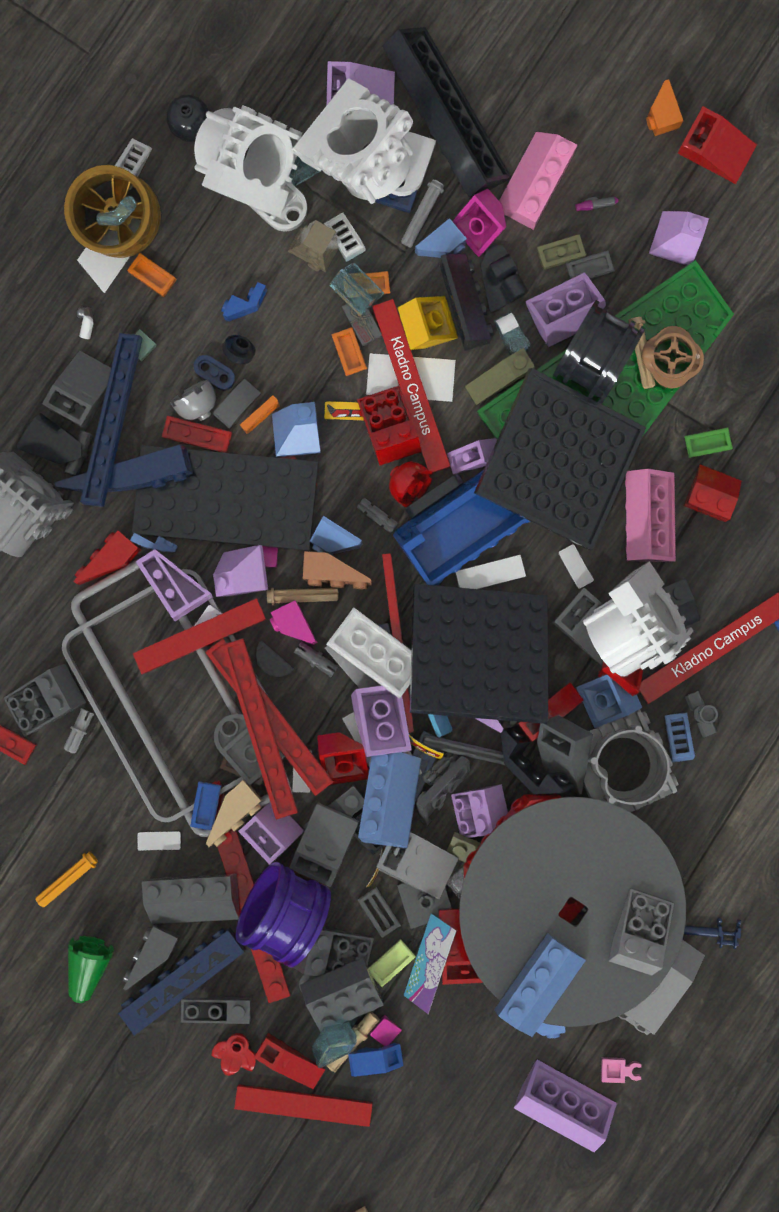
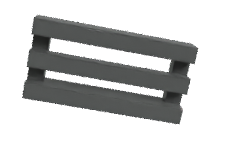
M377 887L357 899L382 938L401 926ZM375 894L377 896L382 906L394 922L392 926L380 910L372 895ZM366 899L369 900V902L371 903V905L383 921L384 925L387 928L386 930L383 931L380 924L378 923V921L366 905Z

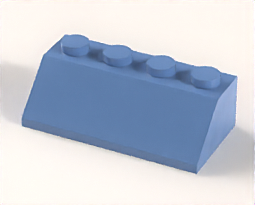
M402 752L371 757L358 835L362 842L408 848L421 758Z
M547 933L494 1009L501 1019L517 1030L533 1037L586 960Z

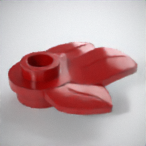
M235 1033L227 1041L216 1043L212 1050V1056L221 1059V1069L225 1075L235 1074L239 1071L240 1067L248 1071H253L255 1067V1053L249 1048V1041L246 1036L241 1033ZM234 1044H239L241 1047H235Z

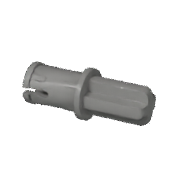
M82 708L74 726L70 727L72 730L64 745V749L70 753H76L83 736L87 735V727L94 716L93 713Z

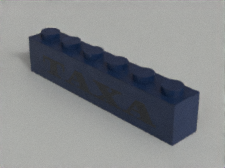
M223 928L212 935L213 941L209 944L205 942L194 949L195 954L188 958L186 955L176 963V969L172 972L167 969L157 977L159 981L152 986L149 983L139 991L141 993L139 997L135 1000L133 997H130L121 1004L123 1009L118 1014L134 1036L245 952L246 948L237 942L236 934L231 928L226 931Z

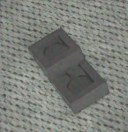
M243 379L218 406L213 415L230 429L260 397L261 392L246 379Z

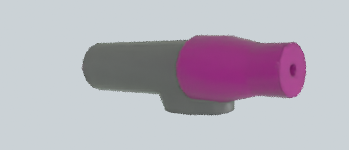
M614 196L602 199L591 197L582 203L575 204L576 211H588L613 206L619 200Z

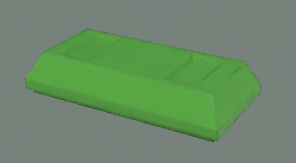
M728 428L684 436L689 458L733 449Z

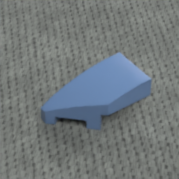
M136 533L133 534L130 540L137 545L160 552H175L178 547L160 536L155 544Z

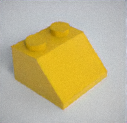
M445 296L414 298L398 307L410 350L425 349L458 338Z

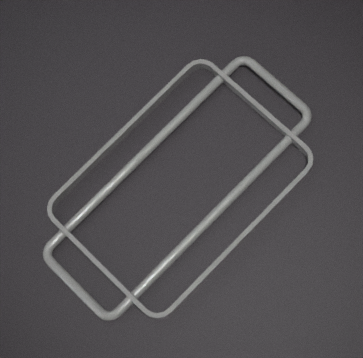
M134 561L74 596L71 602V610L79 627L65 636L62 642V651L151 815L161 822H171L185 816L190 825L194 804L188 805L91 627L155 592L154 589L150 586L88 622L80 609V604L83 600L138 570L139 566ZM182 569L185 574L195 577L199 585L209 591L199 574L189 569ZM213 597L208 601L211 606L221 612ZM187 615L178 619L184 630L193 627ZM84 633L180 807L181 812L174 816L164 817L155 809L69 651V645L77 635ZM234 634L229 636L231 642L237 640ZM201 648L197 650V654L230 713L241 714L216 667L205 653L206 649ZM256 675L258 684H259L260 687L263 689V691L266 693L265 689L263 688V686H262L260 680L258 679V677H257V675ZM240 777L221 788L220 795L237 786L244 779ZM268 794L261 797L263 801L259 805L263 807L270 803ZM191 827L194 833L201 837H209L211 830Z

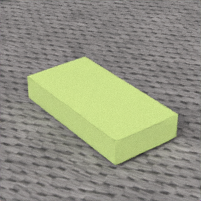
M400 939L369 967L373 978L383 987L416 956Z

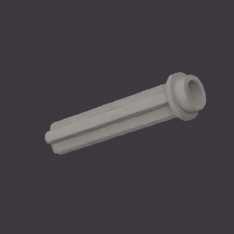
M433 179L431 182H428L427 186L429 188L401 240L402 244L407 247L413 246L439 194L444 192V185Z

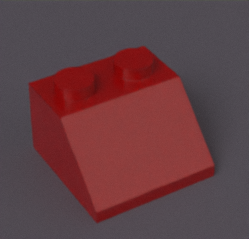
M700 464L683 506L726 522L730 520L738 501L742 481Z

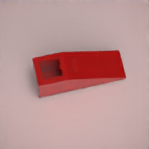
M112 532L105 539V546L101 550L97 549L91 555V562L86 567L82 566L76 572L75 576L77 578L74 582L81 585L122 569L130 564L141 549L122 532Z
M568 683L548 699V719L557 715L564 717L584 701L571 683ZM517 722L530 741L538 738L540 723Z
M267 1033L254 1056L256 1060L270 1069L314 1089L325 1071V1068L270 1033Z

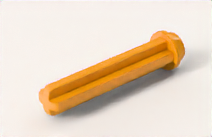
M91 852L82 854L83 858L35 898L37 903L42 907L47 906L91 867L95 868L98 862L97 858Z

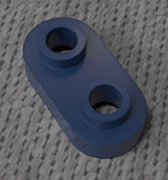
M201 355L194 361V371L205 381L208 379L218 389L228 390L235 384L233 371L208 355ZM208 364L210 368L208 371H203L202 366ZM222 376L228 377L226 383L220 381Z

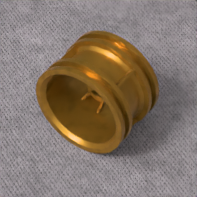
M101 165L84 171L73 181L65 198L64 214L70 232L80 244L97 253L114 258L134 256L152 243L159 230L161 211L155 193L146 182L123 168ZM112 181L113 197L105 201L94 190L101 184ZM131 184L136 188L141 197V202L132 206L125 200ZM85 207L100 211L101 220L87 227ZM114 209L119 210L117 212L119 215L118 218L113 217L114 213L112 211ZM132 218L142 219L139 228L134 234L128 227ZM108 229L117 231L118 245L104 246L100 244Z

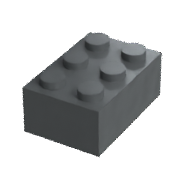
M364 958L300 984L305 1005L320 1032L384 1006L378 986Z

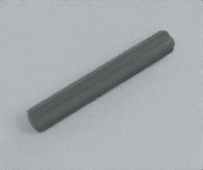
M424 735L422 744L429 748L505 765L503 752L430 735Z

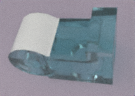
M511 312L494 320L500 337L510 355L522 348L525 351L530 348L531 343L523 334Z

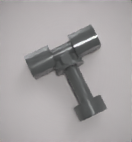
M699 690L685 695L684 697L690 710H694V718L698 721L696 724L702 737L704 738L716 733L717 729L713 722L718 718L717 709L714 706L705 705Z

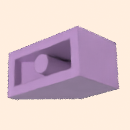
M497 439L478 440L447 453L452 473H462L486 466Z

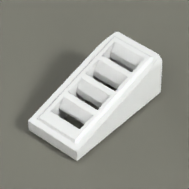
M132 138L115 166L123 168L138 177L152 148ZM132 149L142 152V156L132 152ZM128 157H131V158L137 160L138 162L136 163V162H134V161L128 159ZM124 165H127V166L133 168V170H130V169L124 167Z
M341 213L324 223V225L333 229L331 226L343 221L344 224L334 230L336 235L345 228L348 230L344 234L337 236L338 249L347 262L365 252V246L344 213ZM350 235L352 236V238L344 243L341 242V240H343L344 238ZM354 242L356 243L354 247L346 250L345 247L349 246Z

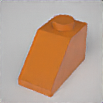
M669 79L664 81L646 118L648 128L653 130L655 136L678 129L683 122Z

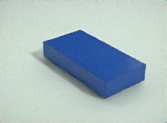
M198 782L190 827L212 830L222 785Z

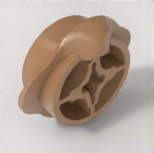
M677 326L662 329L656 336L649 339L642 349L644 366L651 372L654 379L666 388L681 387L700 372L704 363V355L701 348L685 329ZM671 341V346L668 350L655 352L662 343ZM678 341L688 347L691 355H687V353H683L678 349ZM671 353H675V357H677L675 362L670 361L669 356ZM654 359L664 362L668 367V373L661 371L655 364ZM686 362L691 363L685 371L674 374L677 365L685 364Z

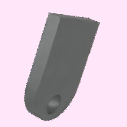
M231 714L224 717L215 728V745L246 783L251 786L262 774L243 714ZM229 721L233 722L236 726L235 732L231 735L226 734L223 729L225 723ZM279 750L280 755H281V758H282L284 755H283V753Z

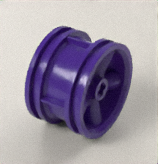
M279 862L270 864L255 882L243 905L236 928L237 942L247 945L252 950L260 949L272 955L275 961L283 962L288 967H295L307 956L321 933L330 907V889L315 880L306 881L296 876L291 868L284 867Z

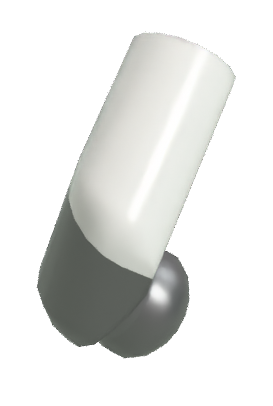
M80 306L77 310V317L83 318L79 337L90 339L93 329V313L89 307Z

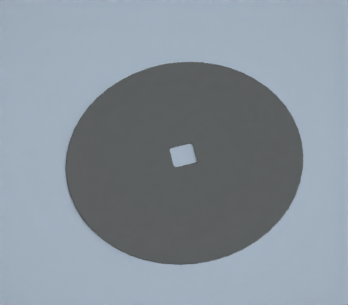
M565 797L543 801L524 808L501 823L486 838L472 859L464 879L460 898L459 920L464 947L471 965L487 989L500 1001L547 933L584 958L586 961L543 1021V1023L549 1025L579 1027L598 1024L623 1015L644 1001L660 985L671 969L681 946L686 922V900L681 875L673 856L661 838L645 822L629 811L605 801L584 797ZM630 889L674 903L663 966L654 975L609 961L613 938ZM569 897H573L588 908V911L576 927L559 916V912Z

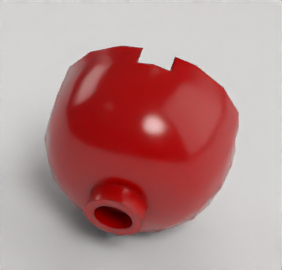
M412 461L396 466L390 473L389 490L392 497L402 506H410L412 504L411 501L416 497L420 499L428 490L432 482L429 474H432V472L425 466Z

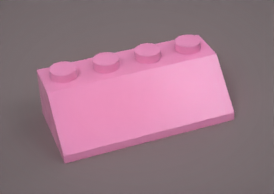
M536 132L499 200L503 205L504 215L534 230L574 156L577 144L557 134Z
M653 469L627 471L625 480L627 561L675 562L674 473Z

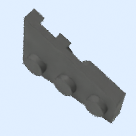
M463 755L458 760L452 761L448 770L434 780L433 786L427 792H422L418 797L419 817L424 825H429L432 821L429 816L435 809L440 810L443 807L446 794L454 792L469 773V760Z

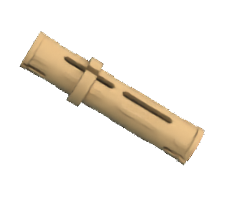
M368 1012L364 1019L352 1028V1032L331 1057L325 1061V1065L331 1071L336 1072L349 1057L348 1053L353 1052L362 1041H366L367 1035L380 1022V1019L373 1012Z

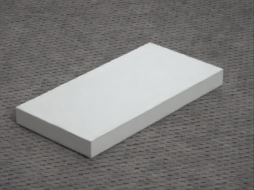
M353 608L326 645L400 698L411 683V650L357 609Z

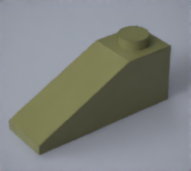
M522 348L467 384L465 388L477 406L524 378L528 369H534L535 366L525 349Z

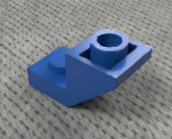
M257 282L255 288L251 287L247 296L248 302L232 295L230 300H226L222 307L224 319L232 321L258 311L267 293L266 285Z
M392 1043L379 1049L365 1047L348 1053L351 1076L354 1077L387 1073L403 1067L399 1043Z

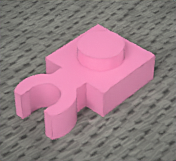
M601 1057V1081L625 1083V1076H629L635 1081L641 1080L639 1074H632L633 1068H640L641 1064L640 1062L632 1061L625 1065L624 1058Z

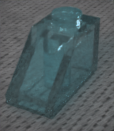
M349 1022L323 1028L311 1047L318 1068H322L351 1052L357 1039Z

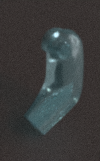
M132 196L124 197L116 210L98 213V225L118 226L122 224L135 210L137 204L135 198Z

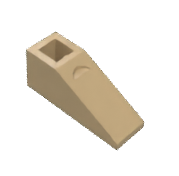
M245 780L241 781L225 796L206 842L208 847L214 844L216 847L227 839L225 834L229 830L236 831L244 824L242 819L247 814L253 816L262 808L259 804L263 800Z

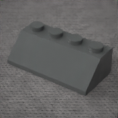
M237 873L149 878L142 881L143 905L151 924L239 919Z

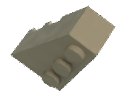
M315 220L309 223L308 226L306 225L304 228L299 229L287 251L308 262L307 265L313 270L326 272L338 251L336 231Z

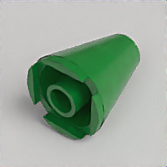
M80 936L79 940L74 941L73 937L69 941L68 995L76 1003H84L91 999L113 956V946L111 944L109 947L105 946V941L102 939Z

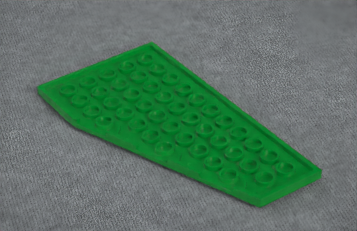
M695 260L622 310L615 317L628 324L629 319L642 317V320H645L643 327L646 328L644 331L646 342L666 327H681L691 335L704 355L734 313ZM671 341L662 343L655 352L668 350L671 346ZM678 341V349L683 353H687V355H691L688 347ZM634 349L602 405L646 427L645 434L680 387L666 388L655 380L654 387L644 389ZM566 350L537 369V371L588 397L589 390L577 383L568 380L565 384L562 382L564 378L560 375L557 378L552 377ZM671 353L669 356L670 361L675 362L677 358L675 353ZM654 359L657 367L661 371L668 373L667 365L658 359ZM686 362L685 364L677 365L674 374L685 371L691 363ZM524 379L477 411V414L496 439H498ZM594 395L592 399L598 402L599 397Z

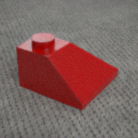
M340 732L317 736L320 763L333 780L331 785L368 779L369 772L363 744Z

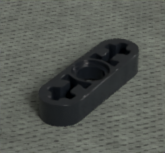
M459 473L453 475L412 503L405 511L413 519L464 484L463 479Z

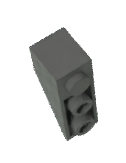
M155 924L152 929L148 927L142 939L146 942L143 948H138L134 955L133 961L136 963L132 970H127L123 981L126 982L123 989H129L171 956L180 935L158 924Z
M229 995L181 999V1023L250 1024L252 1020V996Z

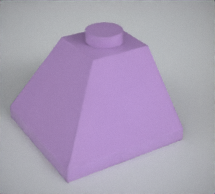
M663 211L649 254L688 266L695 259L709 218L691 212Z
M262 545L223 553L213 574L216 597L236 596L268 590Z

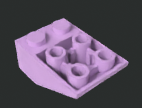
M328 61L327 105L348 78L368 88L371 94L378 95L381 100L385 99L390 105L394 104L395 72L352 62Z

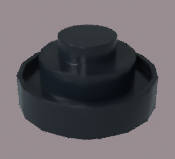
M240 335L228 336L222 347L225 356L233 363L238 364L250 363L256 352L252 342Z

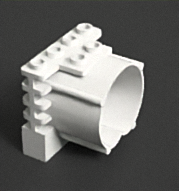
M348 78L296 143L293 150L301 161L318 171L323 170L325 174L333 176L337 181H342L352 195L368 200L370 204H373L375 199L385 197L395 191L408 174L410 156L413 155V151L404 135L410 130L413 120L407 111L400 110L394 104L390 105L385 99L381 100L378 95L371 94L368 88Z
M242 105L241 109L233 107V109L223 108L215 112L208 111L206 113L207 118L197 133L194 147L197 162L195 170L206 174L202 186L280 217L289 194L288 191L284 190L287 181L292 182V178L289 177L291 170L297 169V165L294 162L298 155L293 150V147L300 140L302 132L293 128L287 131V125L276 120L272 124L273 120L270 117L261 113L257 115L255 110ZM248 147H249L247 156H246V158H245V160H244L245 153H246V151H247V149H248Z
M650 561L623 579L609 592L612 599L596 608L592 615L583 620L596 651L613 674L616 673L625 677L640 668L643 670L649 666L652 669L662 663V661L664 664L669 663L677 657L676 654L682 651L681 648L691 639L690 635L694 631L692 627L685 629L684 621L686 618L680 616L677 610L678 606L674 605L670 598L671 595L662 588L664 583Z

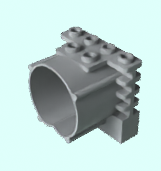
M0 452V552L3 551L15 557H22L35 539L45 538L53 529L51 525L54 521L61 520L62 518L66 519L73 511L71 507L74 502L71 500L63 501L62 497L64 494L60 491L57 492L51 483L46 482L40 474L33 472L34 468L16 453Z
M639 709L628 716L588 731L593 734L583 786L589 798L605 801L632 812L677 792V779L673 773L670 774L672 772L670 767L673 766L672 761L663 747V741L659 733L649 730L648 724H650V720L645 711L641 712ZM617 738H630L637 741L644 747L649 756L650 769L647 778L639 787L630 791H616L610 788L607 783L608 773L598 764V758L604 746Z

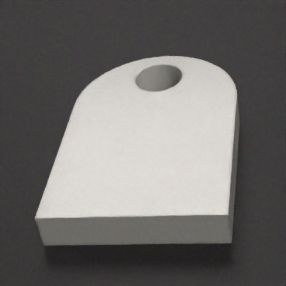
M409 131L404 135L413 151V155L410 156V167L403 181L404 186L398 187L392 194L408 196L420 188L434 151L436 140Z
M287 181L284 190L288 191L289 194L280 217L250 206L270 226L279 231H292L298 228L307 216V203L304 195L292 183ZM290 211H297L299 213V218L296 221H290L287 218V214Z

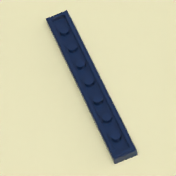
M119 333L80 502L84 505L100 507L105 505L143 338L140 335Z

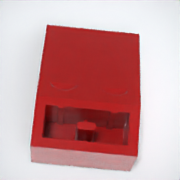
M702 106L678 154L736 184L757 145L723 116Z
M399 386L357 399L379 466L422 452L416 429Z
M460 909L439 910V919L456 930L441 975L442 984L483 983L471 965L464 947L459 920Z

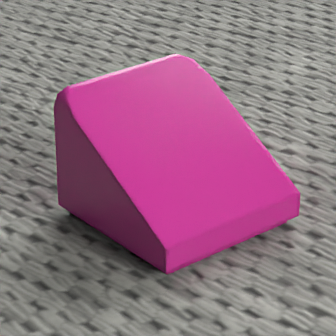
M262 546L265 567L277 568L278 548Z
M384 1015L380 1022L370 1031V1036L384 1046L390 1045L402 1029Z

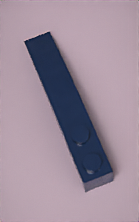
M177 445L114 464L108 492L128 491L150 486L158 488L165 486L166 482L170 480L178 482L187 479V475L193 474L187 448ZM87 473L54 482L55 487L63 490L83 492Z

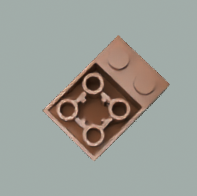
M304 551L303 580L308 582L309 586L322 587V583H330V586L333 588H344L345 584L353 585V589H367V586H372L370 578L332 555L323 552Z

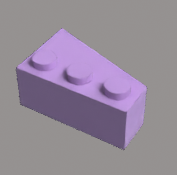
M155 549L136 561L174 621H177L213 597L209 591Z

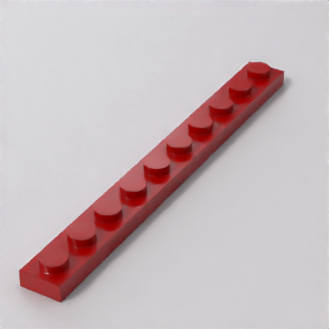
M220 780L213 782V784L222 785ZM225 793L219 796L216 818L224 801ZM231 829L225 834L227 839L217 847L226 874L237 873L239 910L241 913L243 905L254 886V881L238 832ZM251 949L268 1002L272 1003L291 996L281 963L275 961L272 955L260 949Z

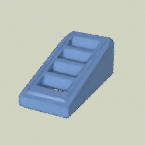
M687 713L665 715L671 761L693 760L695 753ZM683 721L684 725L671 727V723ZM676 731H685V734L673 735L672 733ZM686 740V743L675 745L674 741ZM687 749L688 751L686 753L676 754V750Z

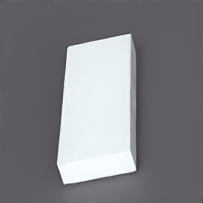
M521 555L459 570L456 572L459 588L480 589L526 577Z

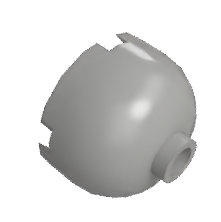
M207 379L184 390L185 393L181 395L182 398L177 395L170 402L178 415L184 419L194 420L198 418L202 421L211 415L210 410L215 405L216 393Z

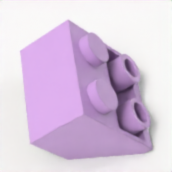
M502 784L451 794L459 833L468 838L485 836L491 833L496 827L497 821L508 813Z
M271 802L239 830V833L269 865L304 832L290 815L276 820Z

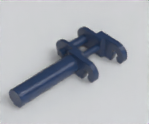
M718 918L717 928L685 926L684 935L719 936V940H717L719 948H722L723 945H732L733 949H736L737 945H739L737 938H741V920H737L736 931L723 932L721 926L722 918ZM724 935L733 936V941L723 940Z

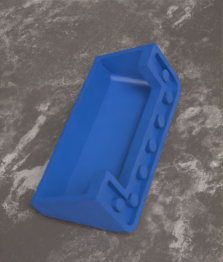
M483 471L394 532V538L426 585L440 584L446 576L458 572L462 565L477 559L481 552L496 546L500 539L515 533L519 526L531 522L474 494Z

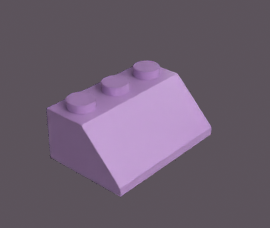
M586 273L580 274L525 301L538 332L548 347L575 335L595 300L600 302L598 307L604 309L606 306L605 299Z

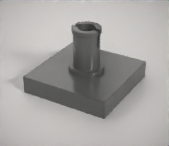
M404 882L397 884L411 929L428 924L431 914L439 918V910L452 909L446 889H444L440 899H437Z

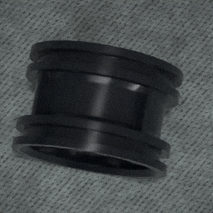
M595 300L552 377L557 378L560 375L564 378L562 382L565 384L568 380L577 383L589 390V398L592 399L595 395L599 397L598 403L602 404L646 328L643 326L640 329L635 328L636 322L631 320L630 324L608 313L610 307L605 306L602 309L598 307L600 302Z

